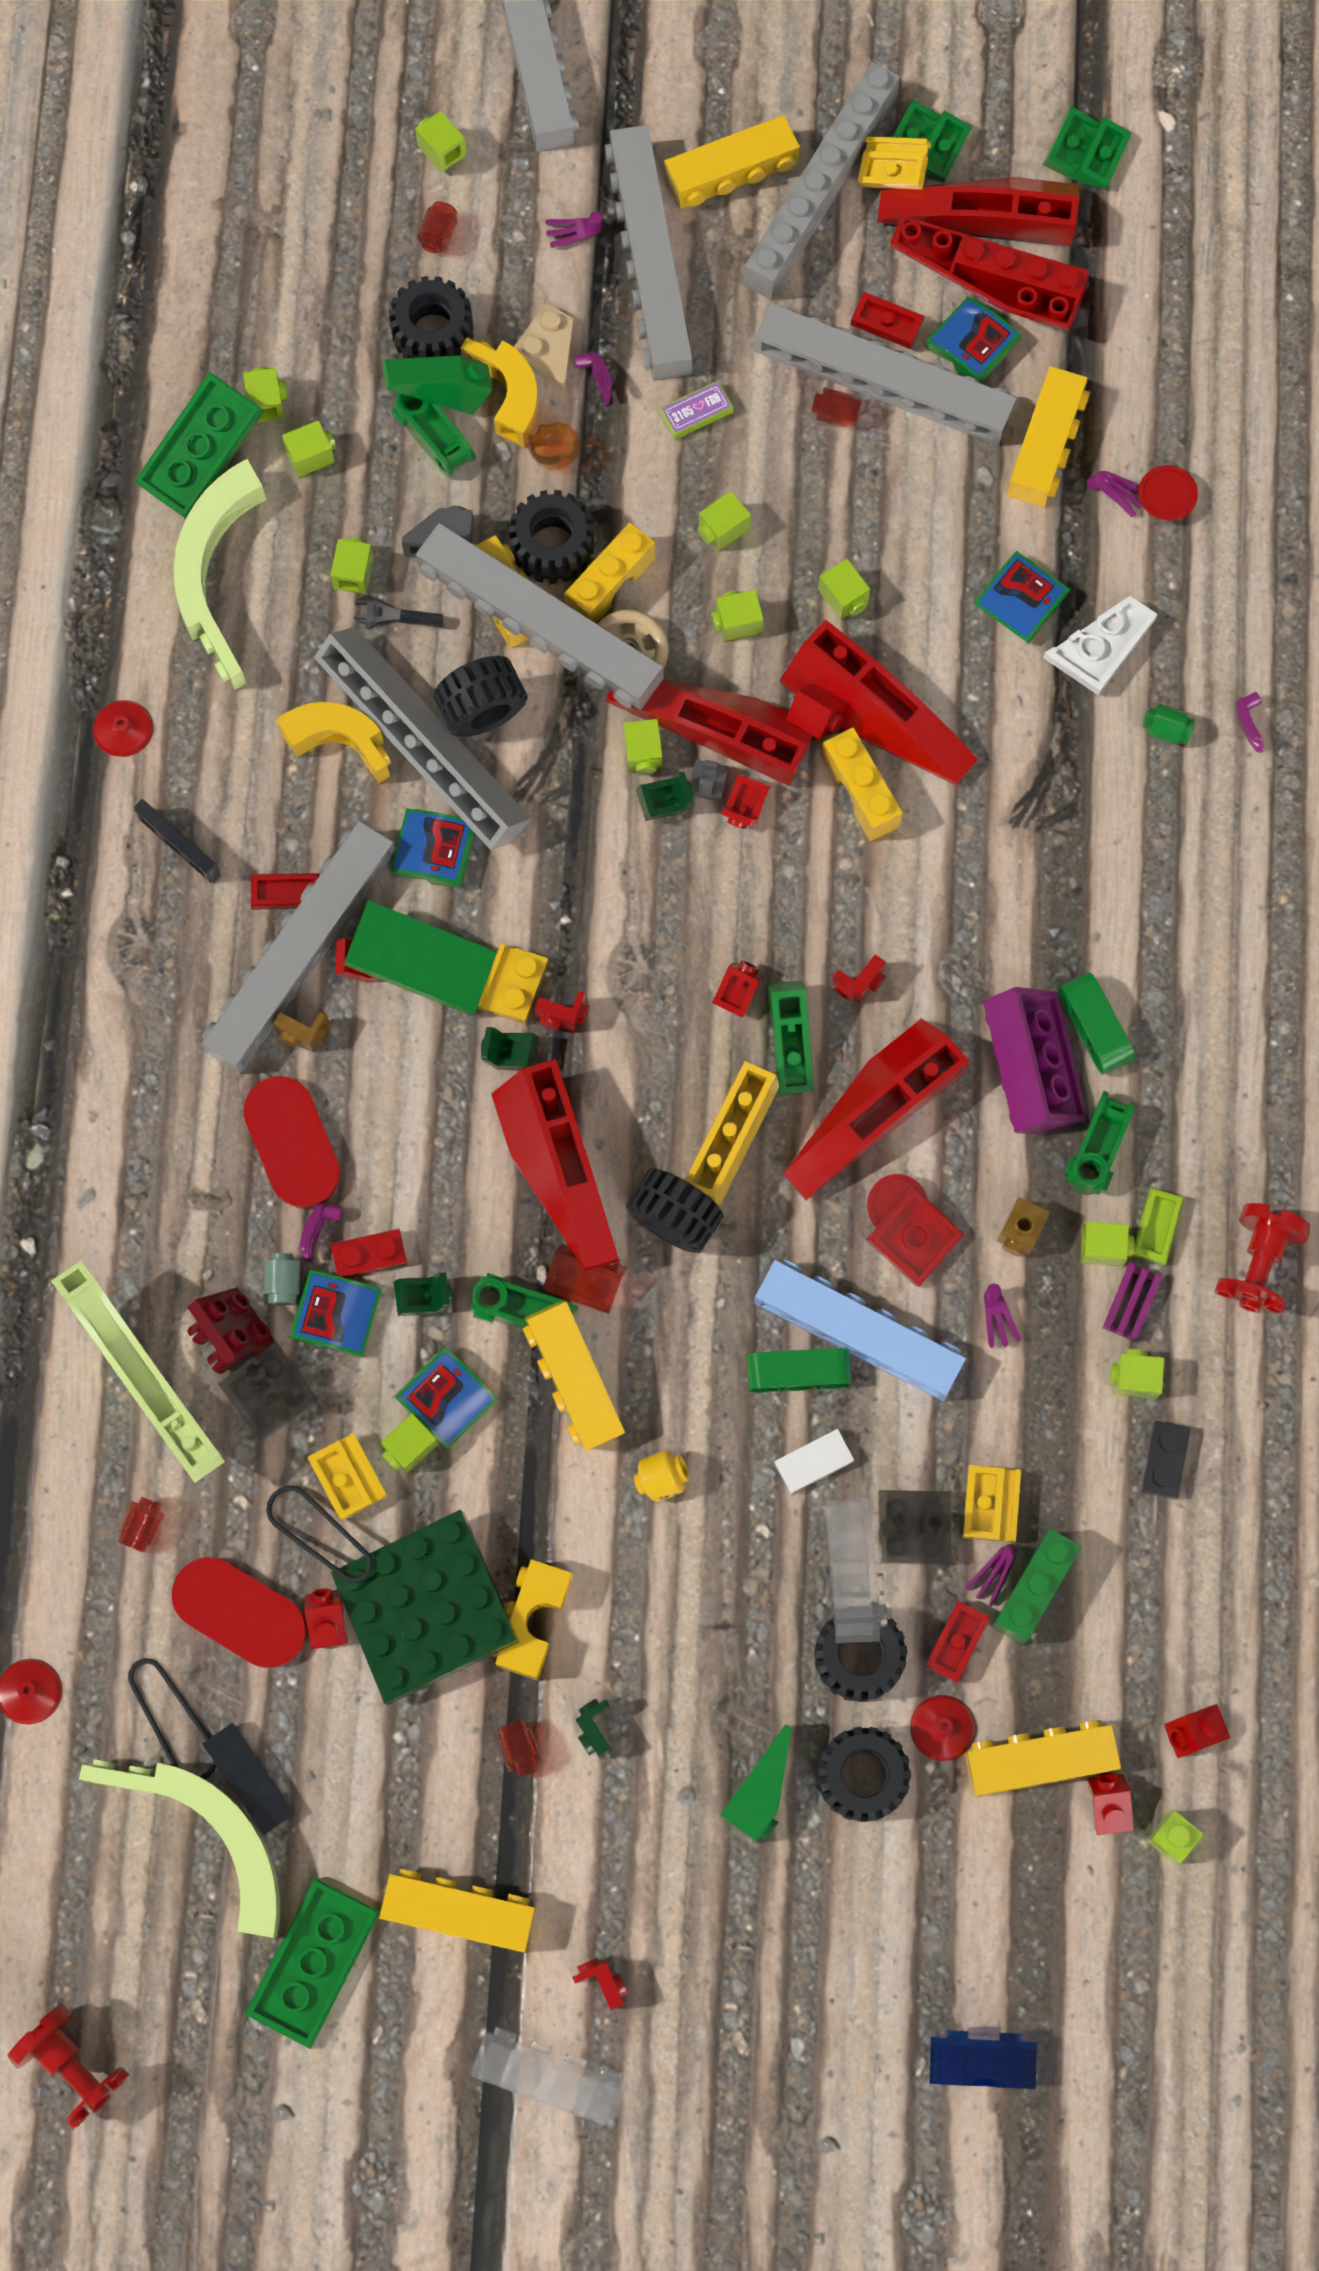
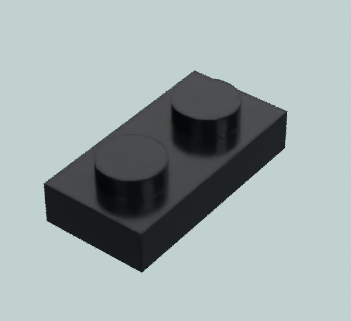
M1160 1421L1153 1423L1141 1488L1142 1493L1174 1500L1178 1499L1191 1428Z

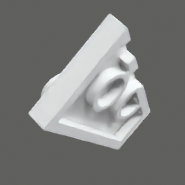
M1129 596L1097 617L1096 621L1081 631L1078 630L1070 635L1066 641L1057 647H1052L1046 651L1043 658L1099 696L1154 623L1158 614Z

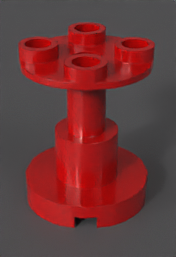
M1246 1203L1238 1219L1242 1226L1253 1232L1247 1249V1253L1252 1256L1245 1280L1221 1278L1218 1280L1214 1292L1225 1298L1239 1300V1307L1250 1312L1259 1313L1262 1307L1270 1312L1283 1314L1286 1301L1277 1293L1265 1288L1273 1263H1281L1287 1243H1306L1309 1237L1310 1224L1302 1217L1282 1209L1281 1214L1269 1212L1270 1205Z
M61 2003L39 2020L40 2024L32 2032L28 2031L15 2044L7 2056L16 2069L23 2067L34 2058L51 2077L59 2073L75 2090L83 2101L65 2121L74 2130L90 2115L87 2110L90 2109L93 2113H96L110 2099L108 2095L109 2089L111 2088L115 2091L127 2080L130 2074L123 2067H119L100 2083L75 2057L80 2049L62 2031L74 2014Z

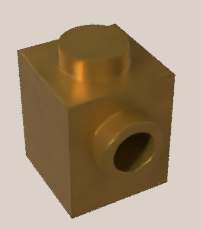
M1018 1197L997 1242L1003 1244L1002 1248L1012 1255L1021 1257L1024 1254L1029 1257L1050 1211Z

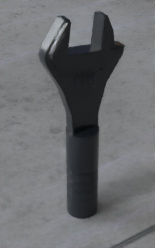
M365 595L355 600V605H367L366 616H354L356 621L366 625V629L380 623L393 621L442 627L443 614L392 608L381 603L371 595Z

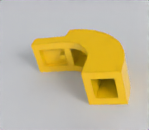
M467 337L461 346L462 357L488 364L490 377L496 379L507 392L506 398L494 418L495 433L525 448L535 430L539 412L537 383L532 368L517 349L503 340L495 351L488 343L482 340L476 342Z
M316 702L296 707L275 719L280 734L296 758L319 745L340 743L349 746L359 754L378 784L390 777L388 764L391 761L381 746L384 744L381 730L369 717L355 708L340 703Z

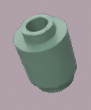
M289 1253L271 1254V1260L264 1261V1296H268V1305H295L296 1296L300 1295V1261L293 1260V1254Z

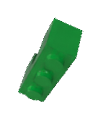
M1049 1528L992 1627L1024 1645L1030 1638L1081 1546Z

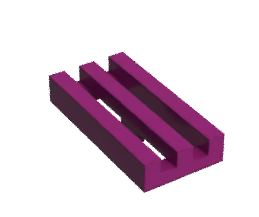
M1129 1262L1102 1328L1135 1342L1162 1275L1150 1273L1148 1269L1138 1268L1136 1264ZM1133 1274L1138 1276L1120 1324L1116 1326L1112 1323ZM1145 1280L1150 1281V1287L1133 1329L1128 1331L1126 1326Z

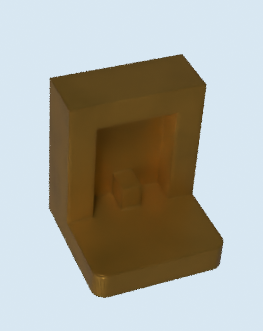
M322 1011L318 1013L311 1027L279 1012L273 1023L276 1033L279 1034L277 1038L281 1042L293 1048L300 1045L312 1052L317 1044H324L331 1031V1027L328 1026L330 1023L329 1018Z

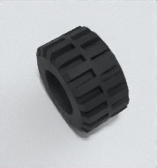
M428 276L421 277V282L418 283L413 279L408 282L407 289L401 287L397 291L398 298L393 297L391 301L389 320L395 348L398 353H402L403 359L461 356V346L465 339L468 337L473 340L474 337L471 304L469 298L465 297V292L462 288L456 289L455 283L451 280L443 283L442 277L435 276L434 280H429ZM428 315H440L449 320L443 328L436 331H423L414 326L419 319Z
M547 490L540 491L539 497H535L534 494L528 496L527 504L519 503L517 514H512L510 519L511 526H509L511 551L518 568L523 567V572L528 577L534 574L536 581L543 583L544 578L549 579L550 584H557V579L563 578L564 582L570 581L572 573L579 576L583 572L582 565L588 566L591 561V554L594 553V527L590 512H586V505L581 500L575 503V496L570 493L566 497L562 496L561 490H554V494H547ZM547 527H559L571 535L567 542L557 547H545L533 539L540 530Z
M500 655L479 658L460 666L447 675L433 692L434 700L451 734L457 737L479 735L501 726L513 718L528 700L527 693L510 659Z
M649 1169L626 1204V1208L632 1217L647 1230L669 1244L693 1253L702 1252L724 1217L719 1206L709 1196L684 1179L661 1169Z
M865 1606L859 1609L851 1607L847 1608L844 1612H838L832 1616L823 1626L814 1648V1664L816 1671L818 1670L820 1680L830 1688V1692L834 1695L838 1694L848 1701L867 1702V1700H875L889 1692L901 1678L906 1667V1655L908 1654L907 1646L904 1643L905 1637L903 1632L899 1631L896 1627L897 1623L892 1618L888 1619L884 1616V1612L880 1610L876 1612L870 1610V1607ZM854 1633H863L871 1636L877 1641L882 1650V1660L876 1671L866 1676H857L849 1673L839 1660L841 1643L846 1637Z
M862 1726L854 1727L848 1731L845 1730L832 1739L823 1751L817 1768L818 1787H820L821 1796L829 1804L830 1809L847 1820L868 1822L882 1819L898 1808L908 1793L911 1779L910 1761L908 1755H905L902 1750L903 1746L899 1741L896 1742L891 1738L892 1735L886 1731L881 1732L874 1727L862 1728ZM865 1752L873 1754L882 1762L885 1768L886 1778L884 1785L879 1792L872 1796H857L851 1793L844 1785L842 1779L843 1766L846 1760L856 1753Z

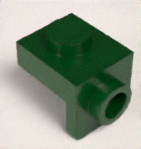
M684 772L676 773L671 779L642 784L636 788L645 821L682 814L694 803V790L692 784L687 781Z
M486 1027L485 1036L481 1042V1059L497 1070H521L535 1065L539 1037L534 1033H502L494 1027Z
M445 1272L437 1273L432 1277L399 1278L393 1282L398 1316L437 1315L450 1307L452 1288L450 1283L447 1282Z
M597 1698L590 1701L578 1710L581 1716L575 1719L583 1734L578 1736L579 1741L589 1756L596 1753L599 1759L612 1752L611 1747L593 1721V1719L611 1708L607 1700L601 1703L598 1702Z

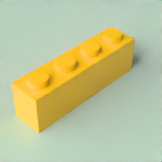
M781 115L664 160V178L679 209L688 206L695 207L702 204L708 198L716 195H727L742 185L748 183L755 184L768 175L791 170L795 165L799 164L800 146L785 115Z
M1049 366L1010 479L1007 497L1045 508L1048 496L1055 498L1061 478L1055 476L1058 467L1065 469L1071 450L1065 448L1068 438L1075 439L1080 420L1075 419L1077 411L1085 410L1090 395L1089 391L1084 390L1088 377Z
M744 1061L685 1181L709 1196L719 1207L779 1089L776 1074Z
M562 1300L525 1317L528 1326L523 1327L522 1330L530 1347L532 1348L537 1345L542 1359L537 1361L544 1379L552 1378L557 1391L552 1393V1397L560 1413L567 1411L572 1424L566 1426L574 1445L576 1446L581 1443L584 1450L587 1451L624 1434L625 1431L567 1302Z
M1101 1720L1080 1723V1731L1066 1733L1065 1726L1043 1730L1045 1737L1030 1740L1029 1733L1007 1737L1009 1744L994 1746L993 1740L972 1743L973 1750L967 1751L964 1755L973 1798L1120 1770L1121 1765L1112 1725L1102 1726Z
M400 1869L399 1876L389 1875L379 1919L526 1953L536 1908L528 1906L530 1899L508 1894L507 1901L492 1898L494 1890L473 1885L471 1893L456 1889L458 1882L436 1877L435 1884L420 1881L421 1873Z

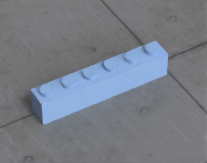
M774 1260L755 1296V1305L839 1348L849 1349L850 1354L944 1402L966 1359L960 1355L961 1350L947 1342H942L939 1345L928 1339L929 1334L916 1326L910 1325L908 1329L896 1322L897 1317L885 1310L878 1309L875 1312L865 1307L866 1302L852 1293H847L844 1296L834 1291V1285L821 1277L815 1276L813 1280L801 1274L802 1268L790 1261L784 1260L783 1263Z

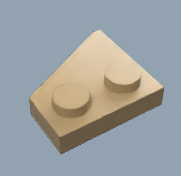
M545 303L514 348L528 361L533 373L564 390L567 381L566 376L574 320L557 308Z

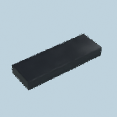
M141 799L134 806L139 821L209 883H214L221 876L217 864L144 799Z
M233 1722L202 1743L264 1836L295 1815Z

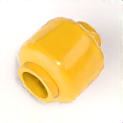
M663 1450L641 1459L638 1463V1474L634 1475V1482L640 1495L646 1494L654 1502H660L681 1494L685 1490L686 1482L690 1480L689 1471L683 1457L680 1454L675 1455L670 1450Z

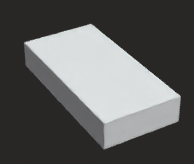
M836 1429L774 1461V1465L791 1495L854 1462V1459L839 1430Z

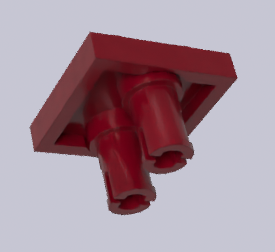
M238 1287L197 1298L187 1307L196 1320L188 1328L187 1332L189 1336L198 1332L192 1338L193 1342L198 1345H204L208 1339L213 1344L216 1351L208 1356L207 1362L211 1365L216 1360L218 1361L212 1367L213 1371L218 1374L226 1372L227 1368L235 1362L269 1352L277 1344L266 1324L260 1320L251 1307L248 1298Z

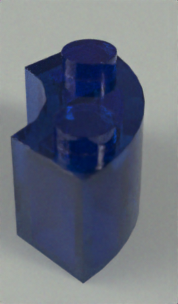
M946 2030V2037H931L929 2084L1036 2089L1037 2042L1022 2041L1021 2033L999 2032V2040L970 2039L969 2031Z

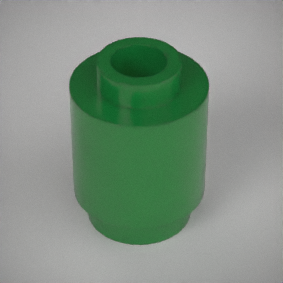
M1157 703L1154 709L1148 707L1142 727L1147 728V736L1174 745L1179 743L1187 745L1195 725V719L1188 717L1189 713Z

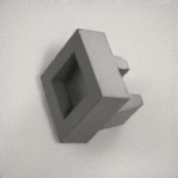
M696 759L690 780L694 790V797L721 802L729 766L709 760L702 761Z

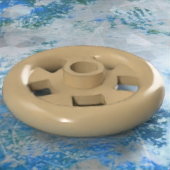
M620 610L607 615L597 624L661 665L663 669L665 668L669 653L667 637L659 623L651 616L636 610ZM620 624H635V633L621 634ZM651 635L655 648L645 651V645L641 638Z

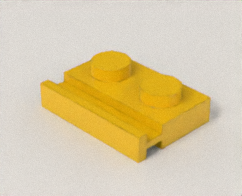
M866 137L867 147L866 151H863L857 181L861 187L922 190L928 163L927 153L928 149L931 148V143L928 139Z
M501 943L481 995L478 1009L486 1010L494 1015L526 1025L549 963L548 958L519 948L514 949Z
M354 1432L346 1438L338 1440L307 1457L341 1522L374 1505L379 1500L388 1497Z
M978 1465L968 1466L962 1538L1009 1543L1016 1542L1021 1470Z

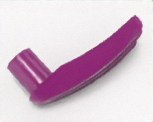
M592 212L589 218L547 219L545 221L546 225L563 227L564 229L547 230L546 236H569L550 242V247L574 244L597 235L601 231L602 215L599 212Z
M591 351L588 354L574 355L575 368L591 367L592 375L600 389L604 405L610 404L612 381L609 370L602 358L596 352Z
M1099 471L1096 475L1088 478L1087 485L1091 490L1100 488L1108 497L1123 508L1130 517H1135L1136 512L1126 499L1137 508L1142 507L1141 502L1130 492L1138 494L1139 486L1108 471Z
M1255 691L1242 699L1239 698L1236 701L1243 732L1254 750L1259 753L1263 751L1262 747L1264 745L1261 741L1263 738L1255 727L1249 711L1262 703L1259 694Z
M321 1203L310 1214L304 1226L299 1247L302 1250V1256L307 1262H312L314 1248L324 1227L325 1219L339 1221L342 1219L343 1209L341 1206Z
M995 1283L990 1284L984 1293L989 1347L993 1348L995 1346L992 1316H995L1002 1345L1006 1347L1009 1344L1001 1314H1004L1015 1340L1020 1342L1021 1336L1001 1293V1287Z
M1007 1544L1001 1547L967 1583L966 1590H970L992 1568L991 1574L976 1596L977 1599H982L996 1576L1000 1574L1001 1576L989 1601L990 1606L995 1605L1016 1559L1017 1547L1014 1544Z

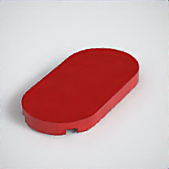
M284 1076L269 1077L260 1081L248 1093L243 1112L246 1125L275 1194L284 1203L299 1209H313L318 1204L326 1203L335 1192L334 1190L339 1184L340 1167L308 1090L297 1080Z
M205 1557L190 1562L176 1576L172 1587V1603L178 1616L186 1624L239 1657L260 1668H273L293 1661L301 1652L306 1640L305 1621L301 1611L293 1602L224 1560Z

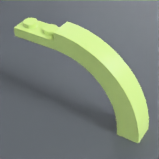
M248 459L235 465L217 478L197 500L181 529L174 557L175 594L186 629L192 641L200 638L208 655L214 652L219 661L214 666L223 682L229 680L234 690L246 685V681L238 662L208 609L206 576L213 551L229 526L249 509L266 501L263 486Z
M79 1261L54 1278L51 1282L193 1482L196 1483L223 1464L225 1461L165 1380L84 1263Z
M93 1760L92 1766L82 1765L79 1780L167 1796L182 1802L203 1816L224 1841L236 1868L240 1889V1913L237 1932L278 1938L280 1894L272 1857L256 1825L229 1795L216 1785L193 1773L158 1762L154 1777H150L151 1769L129 1766L128 1773L114 1770L115 1763Z

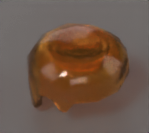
M560 422L547 425L540 424L534 436L528 435L527 437L528 450L531 457L541 468L549 471L565 469L576 459L580 452L578 434L568 424Z

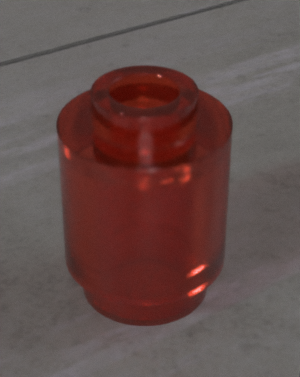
M436 201L427 209L417 234V240L425 251L436 254L448 249L458 222L456 217L457 211L452 205Z
M824 387L822 394L815 393L811 412L817 413V421L845 428L847 425L855 426L862 400L855 399L853 394Z
M142 1496L139 1503L132 1500L118 1533H121L118 1542L145 1553L147 1546H152L165 1516L164 1513L159 1512L161 1504Z
M525 1720L499 1728L497 1731L500 1738L497 1739L508 1774L516 1773L517 1777L521 1778L539 1771L537 1764L543 1762L532 1728L527 1727Z

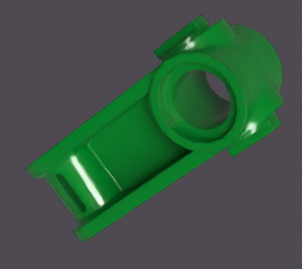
M398 393L397 400L392 403L393 409L391 414L402 427L405 426L447 478L453 476V471L465 462H472L476 459L471 445L438 404ZM414 403L421 405L417 410L407 408L410 404Z
M1103 1091L1077 1156L1071 1155L1063 1174L1068 1176L1066 1182H1069L1072 1188L1079 1194L1090 1195L1095 1193L1099 1195L1101 1190L1107 1191L1114 1174L1110 1171V1168L1135 1110L1136 1103L1126 1104L1109 1097V1092ZM1084 1167L1093 1169L1096 1172L1097 1178L1094 1180L1085 1179L1081 1175L1080 1169Z
M487 1273V1276L480 1277L479 1282L473 1288V1301L470 1311L474 1313L473 1318L492 1324L496 1321L522 1330L523 1327L528 1326L525 1317L562 1300L508 1283L505 1278ZM486 1291H495L499 1294L500 1300L493 1306H486L480 1301V1297ZM567 1302L572 1315L576 1314L578 1307Z

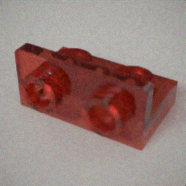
M562 1243L555 1250L542 1290L609 1314L627 1267L621 1265L619 1260L584 1271L569 1246Z

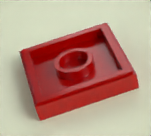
M910 1187L865 1240L916 1287H920L965 1234L915 1187Z

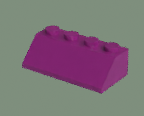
M1013 987L984 1000L985 1018L990 1029L994 1045L993 1051L998 1062L1002 1078L1001 1085L1006 1095L1010 1111L1009 1118L1014 1132L1019 1134H1041L1090 1123L1058 992Z

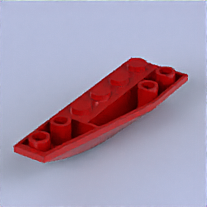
M1005 177L923 186L922 190H881L877 223L897 225L900 215L960 233L1071 246L1077 222L1079 184L1021 177Z
M900 215L890 242V247L999 309L1068 331L1077 317L1086 291L1089 270Z
M826 619L802 644L780 678V683L795 695L799 689L813 682L847 702L842 712L844 721L839 729L847 731L854 728L860 739L955 786L978 762V758L920 699L878 661Z
M665 679L662 680L641 711L634 706L630 708L623 706L614 698V693L609 691L605 702L644 720L657 719L659 727L788 786H791L814 738L811 734L786 720L787 711L759 698Z
M921 1018L865 1064L786 1169L784 1176L807 1201L963 1075L967 1070L970 1060L947 1034Z
M556 1059L521 1069L491 1093L512 1160L584 1271L619 1261L589 1159Z

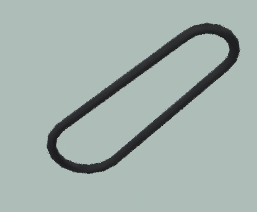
M287 1485L279 1488L271 1495L267 1502L266 1512L268 1520L275 1528L348 1582L357 1583L369 1576L373 1566L372 1557L369 1552L305 1490L297 1486ZM286 1491H296L301 1494L366 1557L368 1564L365 1572L358 1577L347 1575L280 1525L272 1515V1505L276 1497Z
M151 1658L140 1659L131 1666L128 1672L130 1687L171 1765L179 1768L134 1682V1672L138 1666L142 1664L153 1665L207 1741L211 1737L162 1666ZM213 1761L210 1769L204 1774L199 1775V1777L203 1779L208 1778L217 1767L215 1762Z

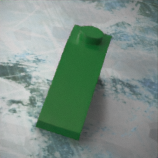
M462 356L385 359L382 363L386 389L471 415L477 411L493 390L488 364Z
M801 980L768 984L779 1094L814 1091L807 996L804 983Z
M787 1724L782 1728L720 1814L721 1818L755 1843L760 1836L767 1840L779 1823L774 1819V1816L779 1809L792 1729Z

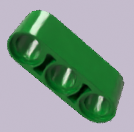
M1091 972L1058 987L1060 1000L1096 1068L1102 1075L1135 1060L1133 1047L1098 981Z
M846 1348L757 1352L746 1355L748 1391L752 1393L840 1389L852 1386L849 1349Z

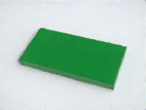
M209 372L134 482L186 519L204 491L220 477L265 411Z
M368 900L343 965L473 1016L478 1007L497 952Z
M314 1878L244 2015L312 2049L380 1915V1911Z

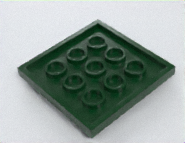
M461 1509L369 1553L373 1561L372 1571L363 1581L357 1583L348 1582L334 1571L331 1572L378 1690L386 1705H390L519 1643L465 1513ZM363 1556L339 1569L351 1577L361 1576L367 1569V1559Z

